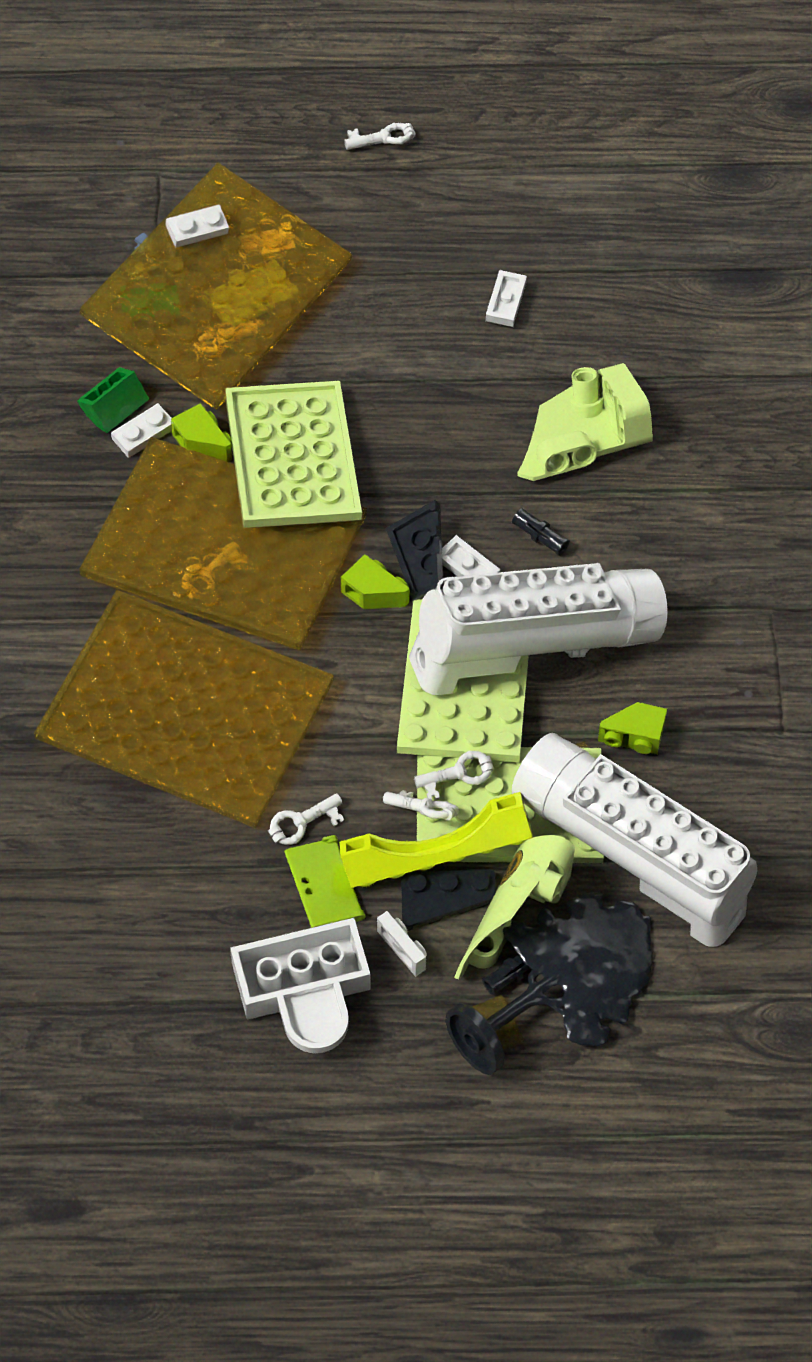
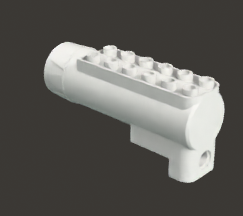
M600 563L443 578L438 582L437 588L428 591L422 600L419 612L420 630L410 652L409 659L421 688L432 695L453 694L459 678L515 672L521 656L601 647H626L655 642L662 637L667 623L665 590L660 578L651 569L603 572Z
M549 733L542 737L528 752L515 775L512 784V794L520 792L523 803L543 819L549 820L640 878V891L691 924L690 936L709 947L719 946L727 940L746 915L747 894L757 874L756 861L750 858L749 850L745 845L600 754L596 759L586 750L555 733Z

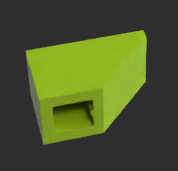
M201 403L171 418L172 435L188 456L222 462L232 460L231 437L226 431L222 432L214 414L211 411L207 412Z
M365 554L341 576V593L362 609L406 607L409 604V587L402 578L394 577L386 571L381 562L372 560Z
M637 702L601 721L598 741L604 742L610 747L622 746L631 748L642 754H658L667 709Z

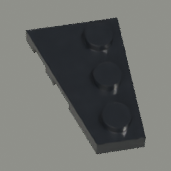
M436 500L386 528L413 601L423 599L427 592L436 589L438 582L443 579L440 503Z
M495 869L423 870L405 873L401 877L402 922L407 931L413 930L414 926L428 922L432 924L438 922L440 918L454 913L463 914L490 905L496 893Z

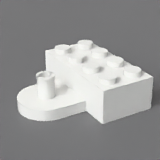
M354 918L230 948L232 966L247 1020L280 1012L284 1029L290 1042L300 1050L309 1053L327 1052L342 1042L348 1031L349 1024L348 1011L343 996L370 990V971Z

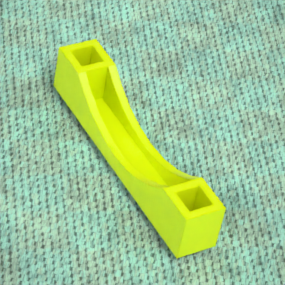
M517 792L490 800L482 811L467 824L437 838L422 841H396L369 833L340 841L339 843L341 859L350 886L354 888L357 886L367 887L376 881L386 878H399L405 873L419 869L428 870L444 862H457L473 854L490 853L496 848L509 844L519 845L533 837L521 793Z

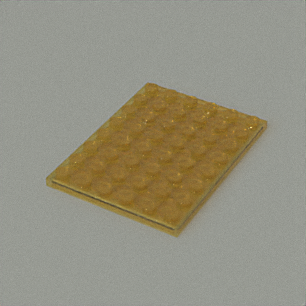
M217 163L81 306L79 314L217 410L226 400L225 388L238 387L351 261L352 254L226 167ZM220 205L229 226L228 234L175 248L166 227L167 218Z
M151 437L79 569L80 576L301 650L367 515V508L361 506V520L244 528L235 464Z
M116 590L35 730L34 735L35 739L256 828L334 681V675Z

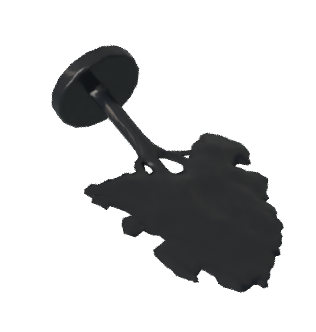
M586 892L567 902L566 906L571 916L568 920L561 917L554 918L551 909L542 908L537 918L538 923L541 925L540 928L525 927L524 922H511V926L503 928V934L505 939L510 941L516 952L519 953L524 963L532 969L528 978L529 986L522 995L491 1015L487 1020L476 1009L467 1004L459 1003L446 1012L445 1022L447 1030L458 1051L473 1068L483 1074H493L503 1067L505 1059L503 1047L496 1031L530 1007L540 1004L549 1005L564 1016L563 1023L567 1031V1038L571 1042L579 1045L594 1046L605 1044L608 1041L611 1029L609 1026L602 1025L600 1020L605 1018L617 1023H626L629 1016V1007L633 1003L631 997L639 995L642 992L643 986L650 980L648 975L651 972V958L653 954L650 949L651 938L649 934L651 930V917L649 915L643 916L634 902L621 900L617 901L614 906L603 907L601 899L604 895L602 893ZM542 974L543 979L537 982L536 978L538 977V975ZM555 985L561 986L565 992L561 998L547 997L544 993Z

